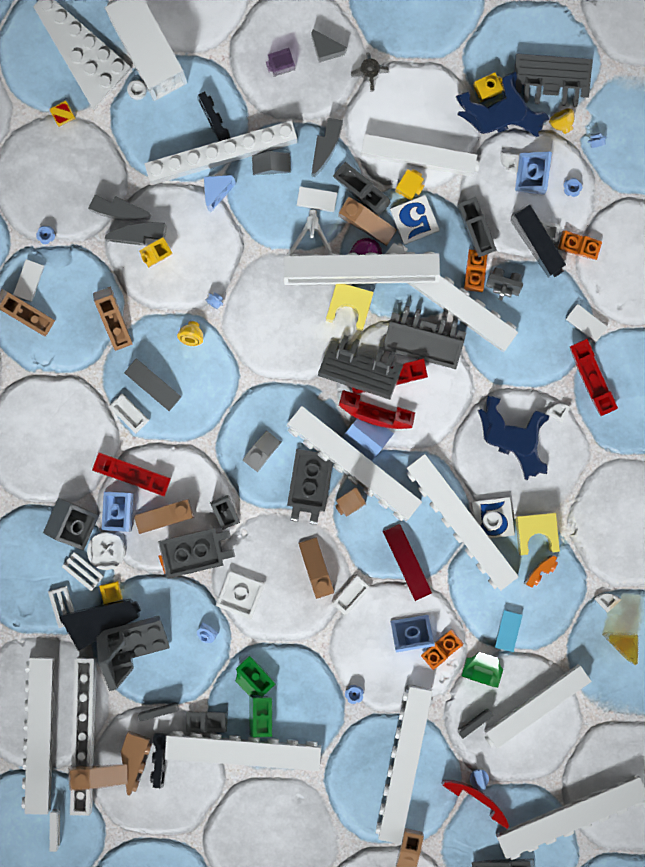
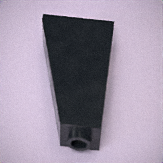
M528 205L516 213L510 221L547 277L553 275L555 278L564 272L562 268L566 266V263L532 206Z
M130 598L65 613L59 618L77 650L80 651L96 642V637L103 630L126 625L139 618L141 608L137 601L133 602Z

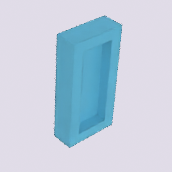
M503 610L495 648L514 652L522 614Z

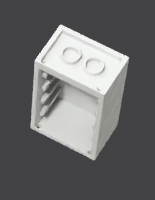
M111 0L108 2V6L104 7L108 17L153 101L186 85L187 81L183 69L146 1Z

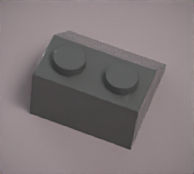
M58 498L43 533L54 540L84 550L99 515Z

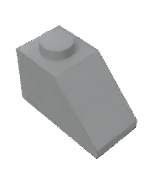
M266 431L246 454L243 461L259 472L282 442Z

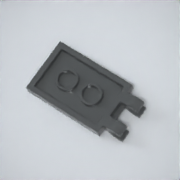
M296 449L287 506L293 507L291 521L298 522L300 511L311 513L309 524L317 525L319 511L325 512L333 462L330 460L324 461L318 456V452Z
M215 528L158 541L166 578H174L224 566V559L235 557L234 549L222 552L220 540L231 538L230 531L216 533Z

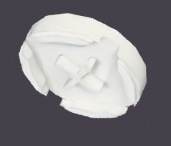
M99 533L88 544V559L98 569H114L125 558L126 549L124 542L114 533Z

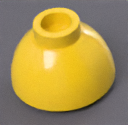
M563 109L552 115L549 119L550 125L554 129L562 131L563 134L572 131L575 119L573 109Z
M189 321L177 334L179 341L185 345L198 346L203 343L202 330L199 328V323L195 321Z

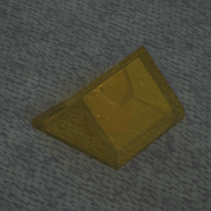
M605 632L603 634L608 642L629 663L635 666L638 664V635L623 632Z

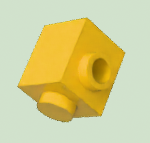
M495 72L475 81L473 84L481 103L501 94L503 91L502 78L500 76L497 77Z
M407 169L395 192L411 201L416 194L420 195L425 186L422 184L424 178L421 177L422 174L415 169H412V171Z
M164 237L139 251L143 262L146 263L148 268L173 254Z

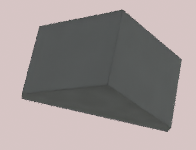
M314 29L312 30L311 38L319 62L346 54L347 47Z
M268 151L253 155V175L291 173L290 153Z
M229 495L210 502L222 530L240 523Z

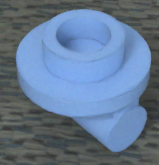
M202 623L197 631L199 639L204 643H212L219 634V632L205 623Z
M482 769L474 770L470 775L471 785L479 791L486 789L489 782L488 774Z

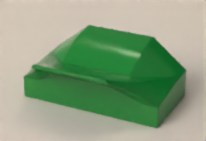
M478 652L473 657H466L461 676L498 688L504 669L500 666L499 658Z
M248 656L235 669L237 671L235 682L249 696L259 695L263 697L276 685L270 675L251 656Z

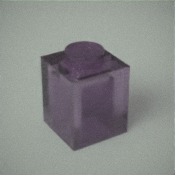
M289 48L267 55L268 61H265L268 72H272L274 77L295 70V64Z

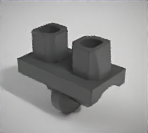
M495 267L492 274L490 273L486 287L492 288L494 293L499 294L498 300L501 301L504 296L510 298L512 294L519 296L523 287L521 282L522 275L512 273L510 279L503 277V269Z

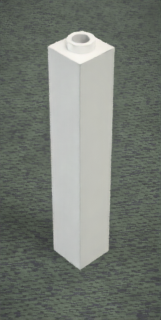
M364 134L361 156L471 177H473L474 172H478L480 164L476 154Z
M577 664L486 729L485 733L487 736L484 738L490 747L494 745L498 749L592 681L582 667Z

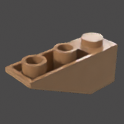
M128 731L121 749L122 764H127L126 791L128 796L132 794V791H137L140 782L137 780L138 774L143 773L146 765L143 762L145 754L149 755L152 744L149 743L151 738Z
M404 829L396 867H417L424 839L423 832Z

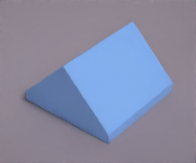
M552 152L520 153L515 191L542 195L546 193Z
M232 175L204 177L205 203L208 211L212 212L236 185Z
M356 419L342 438L369 460L373 461L394 433L385 427L372 425Z
M104 492L102 530L132 531L134 493Z
M428 615L390 621L396 652L435 646Z

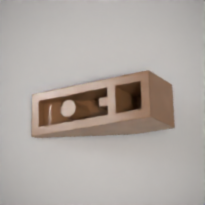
M350 197L347 198L338 213L340 218L386 246L397 231V229Z
M108 287L93 293L95 305L114 350L133 345L112 288Z
M1 289L0 310L46 337L55 320Z
M354 488L337 499L336 502L338 504L335 507L340 515L345 514L347 517L366 505V502L357 488Z
M189 499L134 516L139 534L194 518Z
M317 537L298 543L316 599L333 594L334 589Z
M127 764L68 767V787L70 790L95 789L127 784Z

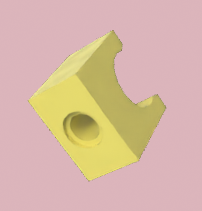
M336 284L326 321L333 323L335 314L340 308L351 307L358 314L356 330L363 331L374 292L347 284Z
M556 513L515 516L519 555H528V541L530 537L538 533L545 535L548 539L550 552H560Z

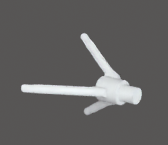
M310 210L307 223L287 256L295 251L307 231H310V238H313L314 231H317L328 253H332L318 224L317 211Z

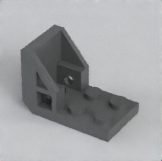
M160 616L103 630L96 637L98 663L109 691L118 689L134 669L133 658L170 648Z

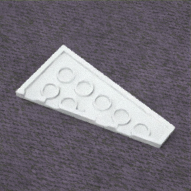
M38 0L33 6L95 111L132 68L55 0Z

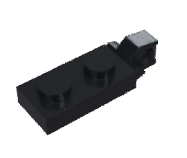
M205 91L198 94L197 99L218 141L231 138L228 129L223 128L221 125L223 121L220 114L215 113L213 109L215 105L210 95L207 96Z
M155 733L152 741L156 751L152 754L154 771L151 772L150 782L153 783V788L157 789L164 787L167 736L164 733Z

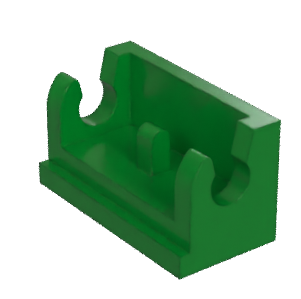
M249 696L250 736L272 737L271 697Z

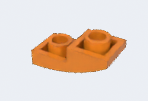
M564 230L562 231L557 249L597 260L602 241Z
M468 250L464 284L466 291L483 292L487 254L478 257L475 250Z
M551 555L539 563L529 574L524 584L533 588L534 585L537 586L542 578V575H540L541 571L549 574L550 571L553 573L558 564L556 562L557 557Z
M451 629L434 643L435 646L429 647L421 654V657L434 670L463 646L464 643Z

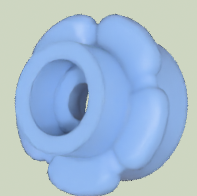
M602 133L591 135V140H588L591 148L606 144V136H602Z
M576 178L566 180L563 185L565 187L564 192L568 196L576 197L582 190V184Z
M41 226L36 233L37 240L41 241L42 244H49L50 241L52 242L55 239L54 229L50 226Z
M215 292L213 294L208 293L207 303L215 309L223 306L221 302L223 298Z
M350 685L348 690L345 691V697L351 704L359 703L363 700L364 691L360 686Z

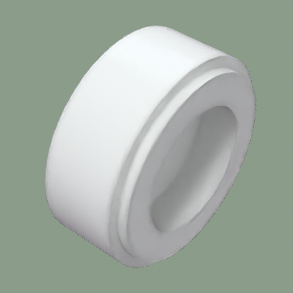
M133 80L129 83L127 92L132 99L141 100L146 96L147 88L142 81Z
M489 511L483 516V524L489 530H496L502 524V517L496 511Z

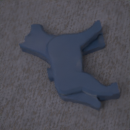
M516 72L502 78L504 98L488 108L482 104L471 102L469 92L455 96L457 102L464 109V111H458L457 115L469 122L481 134L490 133L495 130L500 133L508 130V125L511 124L523 128L534 137H539L538 131L542 130L544 123L550 119L545 112L536 113L527 107L516 89Z
M488 396L486 412L482 409L477 410L482 423L484 441L489 445L498 447V452L507 455L512 452L521 466L524 480H528L529 476L536 477L539 473L547 474V464L540 460L537 446L538 432L541 426L549 420L550 416L535 411L526 428L505 425L503 417L496 409L501 399Z

